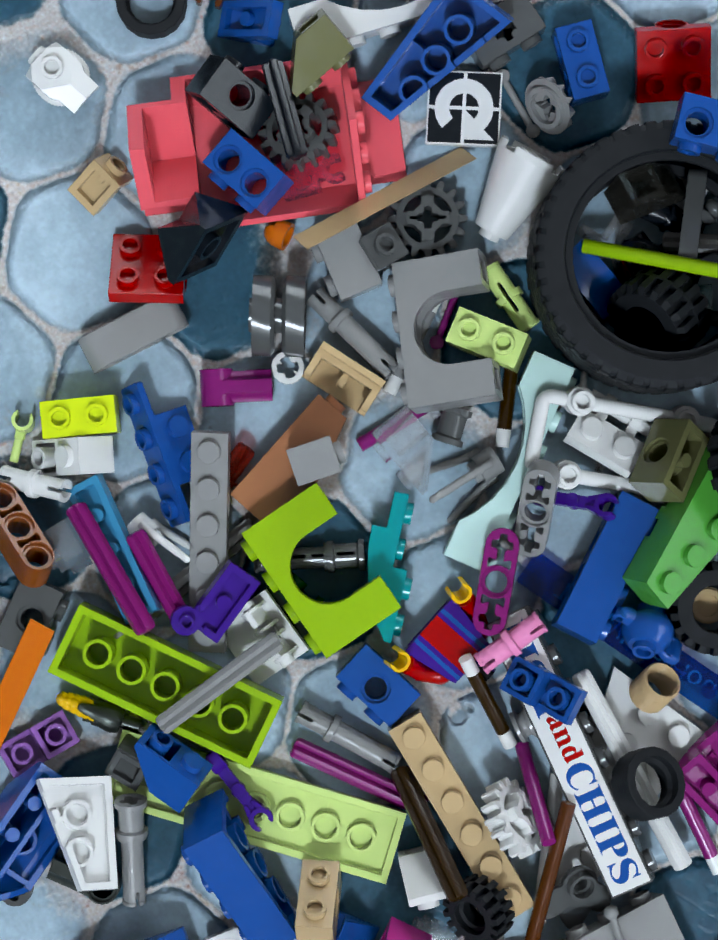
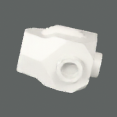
M57 42L46 48L40 46L28 60L30 67L25 75L26 78L32 82L33 88L36 89L38 95L51 105L65 106L72 113L76 114L83 103L99 88L90 78L89 67L83 58L73 50L70 51Z

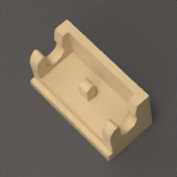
M325 341L322 342L302 376L362 416H365L386 383L384 379Z

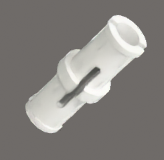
M3 465L0 468V475L10 477L6 480L0 478V482L11 485L16 491L24 492L26 497L39 498L41 496L58 500L62 503L67 502L71 497L72 493L59 490L73 488L72 482L69 479L47 476L42 470L38 469L26 471L9 465Z

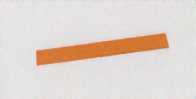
M31 618L0 684V749L55 632Z

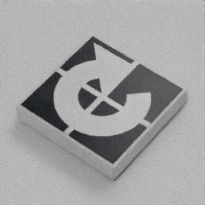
M451 71L428 90L425 144L433 146L496 148L500 139L503 73Z

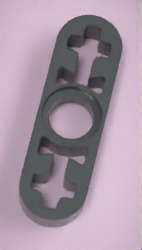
M689 168L678 256L695 259L698 257L708 174L707 169Z

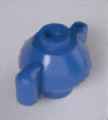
M643 602L637 606V610L632 607L617 608L613 619L622 623V638L636 657L650 659L658 654L660 659L668 665L679 663L682 643L674 635L675 631L671 620L666 616L665 608L644 604Z

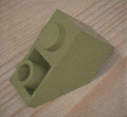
M322 8L293 32L289 85L296 97L303 92L305 95L312 93L322 83L323 80L320 77L331 68L336 71L346 64L351 58L349 52L354 49L351 42Z

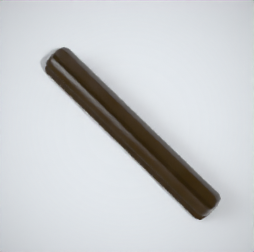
M402 765L391 772L392 781L445 896L449 902L462 900V898L468 895V890L419 784L409 766Z

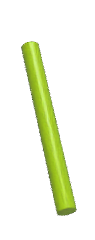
M586 238L582 243L581 251L584 254L718 278V263Z

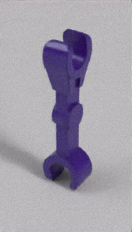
M538 485L536 490L543 491L544 486ZM557 492L555 505L569 507L572 510H587L603 520L612 521L616 518V515L609 511H603V507L609 502L619 504V500L611 493L586 497L576 493ZM533 503V504L536 505V506H541V507H543V506H542L541 504H539V503Z
M210 751L206 755L205 760L214 765L211 770L221 777L231 790L232 795L243 805L252 829L257 832L262 831L259 824L255 822L254 817L258 813H265L268 819L273 822L272 811L250 795L244 783L239 781L228 767L229 764L222 755Z

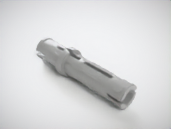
M324 287L316 290L317 295L312 294L306 304L311 306L329 324L328 329L333 334L337 332L382 379L387 380L391 376V371L395 372L399 368L397 360L352 317L353 312L348 307L344 309L333 297L331 298Z
M304 701L301 706L302 709L299 710L294 722L300 723L322 735L323 741L327 743L333 741L388 771L390 774L395 770L396 767L394 766L398 765L402 757L401 752H397L342 722L341 716L335 714L333 717L309 704L308 701Z

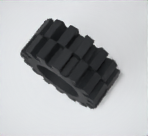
M472 874L470 877L467 876L463 881L468 890V895L457 902H449L447 898L443 900V906L447 907L443 910L444 917H450L447 924L449 928L455 926L457 931L454 934L458 938L463 935L465 937L464 940H498L513 926L514 921L512 919L515 917V911L509 910L513 903L511 899L505 900L504 896L508 893L504 888L499 891L496 888L499 883L495 880L488 883V876L482 875L478 877V874Z

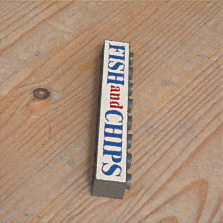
M527 605L509 613L504 629L509 631L534 612L531 606ZM538 609L534 610L539 616V619H541L546 626V623L540 611ZM501 618L486 624L487 629H492L493 624H500ZM500 634L491 636L492 640L495 641L500 637ZM544 634L521 649L523 653L519 656L564 678L558 666L563 663L561 655L554 643L548 645ZM515 655L503 662L506 671H508ZM570 677L565 678L567 681L573 683ZM521 701L566 801L576 804L573 816L611 898L614 899L653 882L656 876L654 870L658 869L657 862L649 848L644 850L638 839V836L642 834L638 821L626 815L619 808L613 797L611 778L606 770V767L610 766V762L602 745L596 747L590 733L594 732V727L587 712L583 711L580 713L578 711L572 725H566L540 709L529 706Z

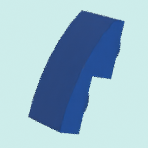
M581 239L573 247L575 278L586 305L603 321L609 315L607 307L611 303L609 300L611 295L622 284L599 256L582 253L583 239Z
M521 656L514 657L499 687L525 704L540 709L566 725H572L588 694L587 691Z

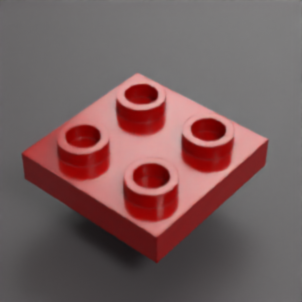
M668 19L656 22L655 26L635 27V100L637 103L679 101L685 91L711 98V26L709 23L688 24L683 20Z
M113 234L108 288L109 302L184 304L187 279L174 285L168 280L159 235Z

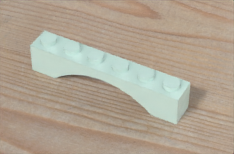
M535 350L531 353L517 385L522 404L523 429L521 445L514 466L505 482L487 502L474 512L457 520L443 551L444 555L481 571L488 535L498 528L512 529L517 518V514L513 513L512 510L517 499L521 497L523 480L527 471L524 458L535 400L544 390L557 389L567 391L575 386L577 379L572 377L575 368ZM549 405L543 440L547 431L554 433L562 416V413L557 411L559 405ZM542 445L539 459H543L547 446ZM493 540V547L498 548L499 552L497 560L489 558V566L496 565L503 548L497 546L499 540Z

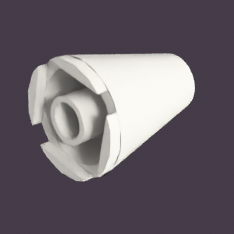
M502 135L498 141L475 221L481 227L478 233L495 243H498L500 238L508 240L545 199L559 177L566 170L561 165L558 166L556 171L553 170L554 166L550 164L551 159L514 140L511 146L507 145L509 139L505 135Z

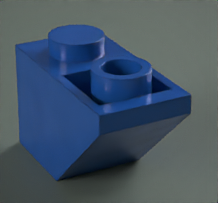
M153 722L134 745L149 792L180 814L214 765L170 733L165 734Z

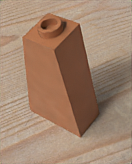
M318 394L230 495L257 519L262 520L318 482L316 480L298 486L286 450L329 435L332 443L336 442L347 420L342 415L346 408L332 395L329 394L324 399Z

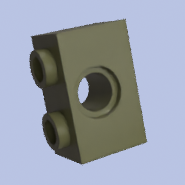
M654 419L629 483L648 501L684 503L710 438L690 419Z

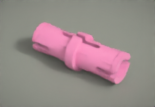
M534 611L509 631L507 629L502 630L499 633V638L478 653L473 654L480 667L483 666L484 672L489 674L491 670L511 656L515 655V657H518L522 654V648L542 634L547 633L548 629Z

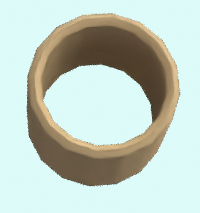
M660 662L652 663L631 682L629 686L631 701L643 712L657 713L678 695L680 679L674 669L667 664ZM648 681L657 686L661 695L651 688Z

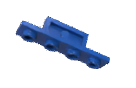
M141 381L133 383L121 390L123 409L131 418L135 429L136 444L144 453L148 464L147 472L149 479L157 488L161 499V512L173 528L190 521V511L180 485L191 482V432L195 429L186 405L154 415L143 383Z

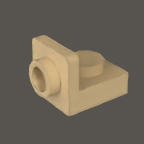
M106 153L94 159L67 190L94 216L107 205L122 187L128 185L133 180V177L121 159Z

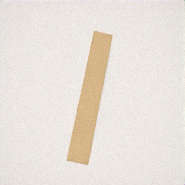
M459 147L296 234L293 238L308 250L477 158L462 147Z

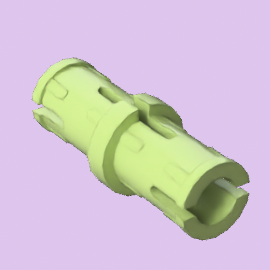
M495 261L487 266L489 287L497 298L495 303L498 308H504L518 330L522 332H527L537 325L540 320L534 315L522 297L523 290L520 286L515 287L500 266V262ZM500 284L503 286L509 297L506 295ZM512 301L515 303L519 311L515 308Z

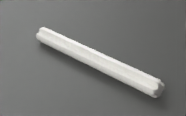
M588 669L581 670L572 676V681L575 685L588 692L584 703L617 763L619 758L633 750L591 671ZM639 764L635 776L637 790L646 803L655 806L659 798L642 766ZM669 817L649 820L648 823L673 869L680 871L687 868L692 863V860Z

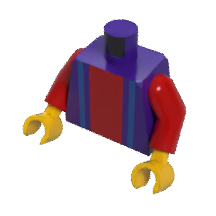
M458 577L461 582L459 590L452 592L447 586L445 587V591L450 598L407 644L404 650L399 646H392V649L398 652V657L394 662L384 659L385 665L397 673L402 672L417 681L443 685L448 681L456 683L465 674L458 661L459 658L467 653H471L473 656V654L488 646L489 643L486 640L488 636L479 633L474 627L473 612L476 597L463 577ZM480 614V620L488 624L486 614ZM473 656L485 681H487L493 675L496 669L494 668L490 671L489 674H486L483 670V666L480 667L475 657Z

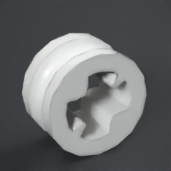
M281 352L272 361L271 370L273 376L285 385L294 384L302 378L305 371L302 358L289 357L291 363H298L299 369L298 372L293 371L296 374L294 377L287 378L285 373H278L277 370L278 364L283 365L281 360L288 358Z

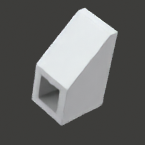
M113 436L32 441L31 455L33 469L42 470L47 476L115 473Z
M423 846L397 852L409 907L417 906L418 910H427L439 906V900L446 899V896Z

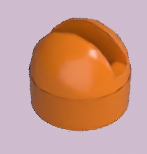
M287 220L269 222L264 229L266 241L273 247L283 251L293 236L295 224Z

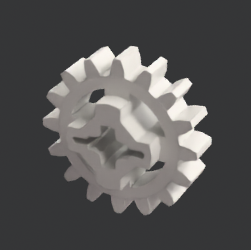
M508 777L485 788L486 793L481 795L482 800L486 803V805L481 807V811L488 817L484 824L492 832L490 837L492 840L498 839L500 841V850L508 849L511 858L518 856L520 860L542 850L526 786L519 788L518 780L510 781Z

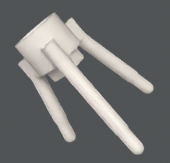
M142 512L127 526L129 534L143 529L146 531L154 547L159 543L185 563L190 562V557L164 536L190 550L189 540L168 529L156 518L151 519Z

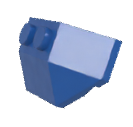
M41 761L8 783L0 794V901L29 892L60 848L35 780L64 777Z

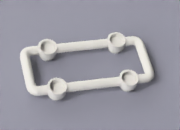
M573 386L567 391L547 389L537 396L534 403L524 458L525 466L527 469L533 461L540 458L550 404L562 405L568 413L575 416H585L591 411L650 422H653L654 419H690L701 431L709 432V438L712 437L710 433L718 420L700 416L695 408L687 405H678L672 410L596 397L590 389L583 386ZM560 459L554 462L560 471L558 488L571 490L580 484L615 491L623 490L627 493L642 495L629 483L630 478L626 479L621 476L581 470L576 462L567 459ZM538 474V477L545 478L544 475ZM668 502L658 503L662 506H666Z

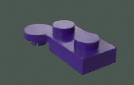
M228 559L194 607L182 605L172 612L170 623L173 630L182 636H189L200 630L205 636L218 643L261 582Z

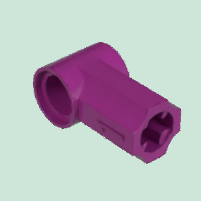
M232 368L199 370L201 407L234 406V403L273 401L271 369L233 371Z

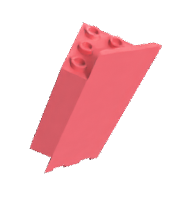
M285 61L283 64L289 82L291 61ZM347 63L336 71L331 68L320 77L323 81L312 94L316 102L323 98L328 107L333 109L337 117L335 121L340 128V132L334 134L338 145L327 147L330 157L327 159L319 156L317 158L318 167L315 168L311 162L305 163L304 172H300L296 164H293L289 171H285L282 163L276 165L294 184L266 216L257 209L251 214L247 211L240 226L338 213L366 198L367 193H373V184L395 182L407 176L399 116L397 115L390 121L361 98L374 80L357 82L355 67L348 68ZM262 65L245 67L242 71L251 80L254 77L266 85ZM196 74L169 78L171 100L126 106L129 154L141 211L145 210L146 216L184 211L194 192L241 206L234 200L238 193L233 188L228 186L224 191L207 177L212 170L203 163V160L230 129L185 91ZM236 85L230 91L231 102L236 99L238 94ZM304 92L299 95L301 99L306 97ZM258 133L253 139L243 137L271 162L269 155L266 156L260 146L262 142ZM239 156L229 159L226 164V171H232L238 166ZM261 179L254 184L252 189L254 195L264 191L266 179Z

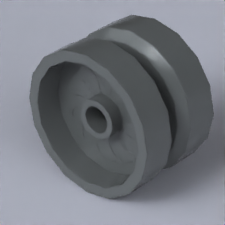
M253 275L252 298H249L248 317L252 356H271L275 351L276 333H282V352L285 357L305 356L306 276L288 275L283 281L282 298H277V283L273 275Z

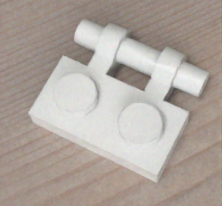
M595 389L592 390L596 397L612 400L618 399L609 393L605 396ZM590 412L585 416H577L563 442L627 479L632 473L644 445L643 442L635 438V435L638 431L647 437L653 423L596 412L594 414ZM610 415L626 424L627 427L623 431L607 422L606 418Z

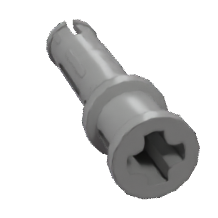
M137 793L119 795L114 799V808L118 810V826L115 828V836L121 842L122 903L127 907H137L136 899H138L139 906H143L146 903L143 841L146 840L149 834L148 826L144 824V808L148 804L147 797Z

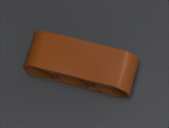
M0 482V505L4 506V508H0V551L17 579L23 585L30 588L41 587L47 583L50 577L55 557L53 548L17 491L11 485ZM11 533H19L23 537H16ZM29 562H37L41 566H33Z

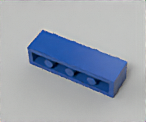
M623 490L615 494L619 504L611 502L607 510L614 513L616 518L612 521L602 520L550 624L588 645L596 644L598 639L604 641L613 624L609 617L615 606H622L629 592V588L625 586L626 582L622 577L644 537L650 536L657 523L655 517L659 509Z

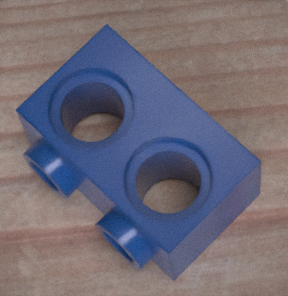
M588 19L555 28L551 37L567 96L573 97L569 105L573 107L606 98L610 88L592 20Z
M685 91L678 102L669 145L677 146L678 152L689 156H700L701 152L716 156L715 161L718 162V99ZM689 118L698 119L703 124L704 133L701 135L690 133L686 128V120Z
M232 128L203 160V163L212 170L207 177L224 191L228 186L233 188L238 193L234 200L250 214L257 209L266 216L294 184L286 174ZM239 156L238 166L232 171H226V164L229 159ZM261 179H266L264 191L254 195L252 193L254 184Z

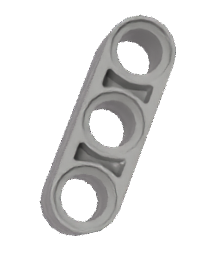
M146 303L86 334L78 340V343L94 374L182 331L189 326V323L180 305L177 303Z

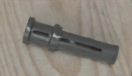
M364 538L358 539L355 543L335 544L333 540H327V542L323 543V546L295 548L291 558V570L324 568L325 572L335 573L336 569L358 568L360 571H366ZM259 559L253 562L255 573L266 571Z

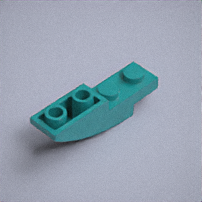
M394 491L387 526L375 524L371 526L367 570L368 582L380 575L400 604L401 599H409L413 579L406 577L407 569L394 567L393 565L395 560L402 561L406 545V539L400 538L402 525H410L415 503L408 502L409 494ZM399 610L377 624L384 642L391 643L393 635L400 636L405 615L399 614Z

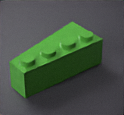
M707 447L684 503L668 502L666 506H661L655 517L657 523L650 536L644 537L622 577L644 604L669 609L718 552V492L713 490L710 481L713 479L712 472L708 470L707 460L710 457V452L707 451Z

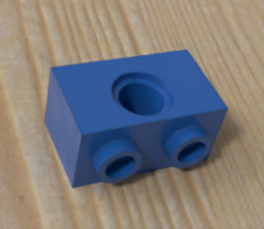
M365 642L337 672L336 678L340 680L337 688L350 700L353 701L358 697L368 707L364 710L365 714L377 725L380 726L385 722L391 728L421 694L403 675L385 665L383 662L384 658ZM379 677L385 681L387 685L386 690L381 696L373 697L366 692L365 684L370 678Z

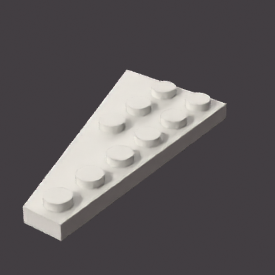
M612 666L604 697L632 750L655 746L668 751L679 762L704 731L668 705L657 713L650 714L641 711L634 705L629 695V686L633 680ZM595 724L591 737L596 747L602 745L610 762V766L606 767L610 778H612V771L616 761ZM645 762L640 763L658 796L661 792V786L655 770ZM574 816L555 886L561 884L564 874L569 869L578 865L588 866L596 873L597 878L600 876V872Z

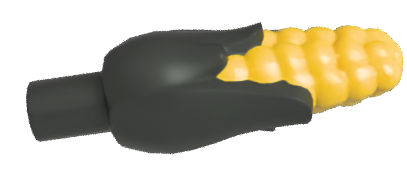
M62 691L56 697L57 704L64 710L82 717V721L89 722L91 725L97 726L109 733H117L120 728L138 733L142 720L125 714L126 709L92 695L87 697L77 693L74 694L73 692L67 693Z

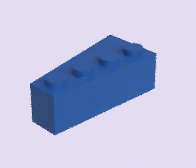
M432 0L361 98L391 121L509 25L514 18L491 0Z
M221 788L185 806L183 845L181 846L182 856L189 866L194 865L198 870L204 888L209 893L214 892L219 899V904L227 919L232 918L235 921L242 940L296 939V911L276 877L273 875L267 878L268 870L264 857L257 846L250 849L244 832L246 827L240 816L231 817L226 808L229 798L224 789Z

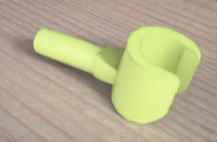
M16 410L11 417L15 435L9 461L13 463H18L23 440H25L26 434L30 433L35 427V420L32 414H30V420L26 426L20 427L17 425L20 414L19 410Z

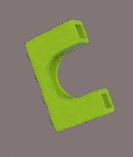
M316 482L241 533L245 541L240 543V545L252 562L257 559L260 560L266 569V572L261 574L273 593L278 590L281 591L287 600L283 608L293 623L296 624L301 621L309 633L304 636V639L314 654L317 655L322 652L327 659L399 610L401 605L380 575L348 597L335 602L314 600L304 594L296 585L291 572V558L296 545L308 533L338 514Z

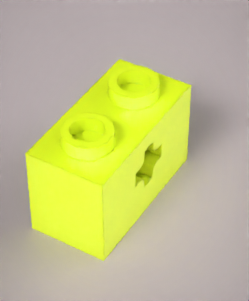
M116 395L39 402L43 439L121 433L119 402Z

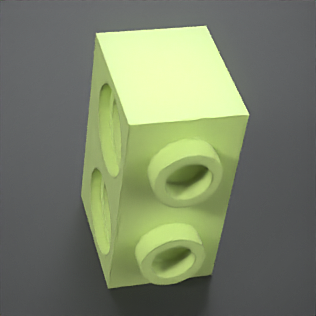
M460 306L445 339L454 348L481 359L493 358L499 363V366L516 373L519 371L532 340L529 334Z

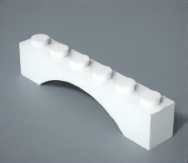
M316 0L289 8L288 16L294 32L322 8L355 49L365 45V39L380 35L381 39H388L401 34V28L416 24L432 0H415L403 6L383 10H361L341 6L328 0ZM491 0V1L494 2L496 5H498L499 3H501V2L504 1V0Z

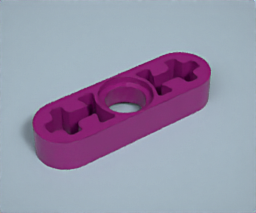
M498 528L492 531L485 543L473 612V624L479 633L486 636L500 633L505 628L508 620L520 551V540L514 531L507 528ZM502 534L508 535V541L513 543L514 546L513 550H506L504 555V561H511L510 569L502 565H488L490 557L494 560L498 558L499 551L498 548L493 547V540H499ZM492 571H500L507 577V586L500 593H494L486 586V578ZM483 594L493 599L505 598L504 606L496 604L495 615L501 617L500 624H493L492 629L485 628L486 623L480 620V614H486L490 602H482Z

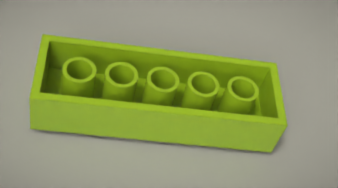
M84 601L79 604L47 672L157 724L155 720L157 716L223 667L151 632L138 636L130 624L126 625L122 618ZM116 633H123L117 640L114 638ZM244 677L172 732L251 769L283 702L284 696Z

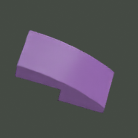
M60 710L4 742L0 749V756L13 779H15L39 761L44 763L79 743L80 740L63 710Z

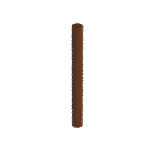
M561 801L554 827L556 843L549 846L525 940H540L576 807V804L569 801Z

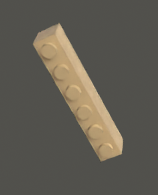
M420 709L395 722L391 728L388 727L389 734L473 874H478V877L482 875L488 876V883L495 880L499 883L496 887L499 891L504 888L508 893L504 898L505 900L511 899L513 906L509 910L515 911V917L532 908L534 900L506 852L500 850L498 839L492 840L490 837L492 832L484 824L485 817Z

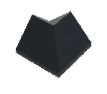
M194 192L179 220L157 228L168 280L174 285L215 267L246 216L247 211L241 206Z

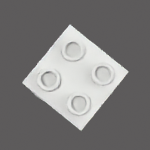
M267 588L245 604L227 629V646L236 658L270 632L276 633L283 642L284 647L281 651L248 674L252 681L257 684H261L282 668L287 667L296 658L310 649Z

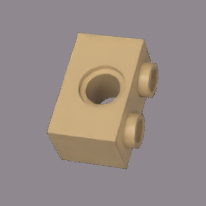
M302 860L295 918L297 940H336L342 888L340 861Z

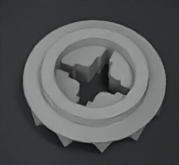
M541 76L531 81L526 88V109L532 121L542 131L548 134H560L572 125L571 117L574 115L575 110L569 103L573 97L566 96L564 93L565 85H557L554 77L544 78Z

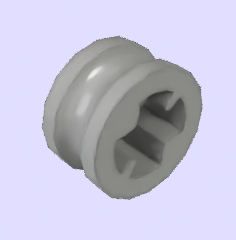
M522 707L520 713L515 711L509 713L512 725L522 743L527 742L530 735L537 737L524 707Z

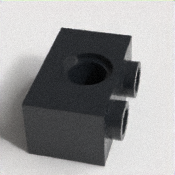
M210 54L185 91L229 129L232 128L242 137L253 139L273 112L267 85L254 77L252 80L242 72L245 67L230 55L220 57ZM236 85L238 94L236 99L231 102L230 91Z

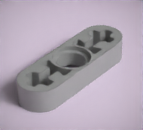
M539 459L533 461L528 466L523 480L514 532L520 540L519 554L526 557L541 555L549 538L560 471L554 463L548 460ZM538 474L545 476L546 482L543 491L536 490L539 481ZM529 503H539L545 508L546 513L535 515L527 509L526 505ZM530 527L536 528L534 534L535 542L528 541L527 534Z

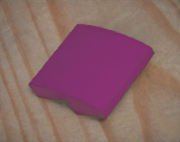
M717 721L689 748L678 763L684 775L685 792L718 825Z

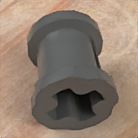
M461 408L442 410L437 431L432 433L431 439L462 448L463 442L461 437L467 419L471 418L473 413Z

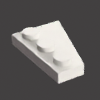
M111 776L40 778L35 780L77 892L118 889Z

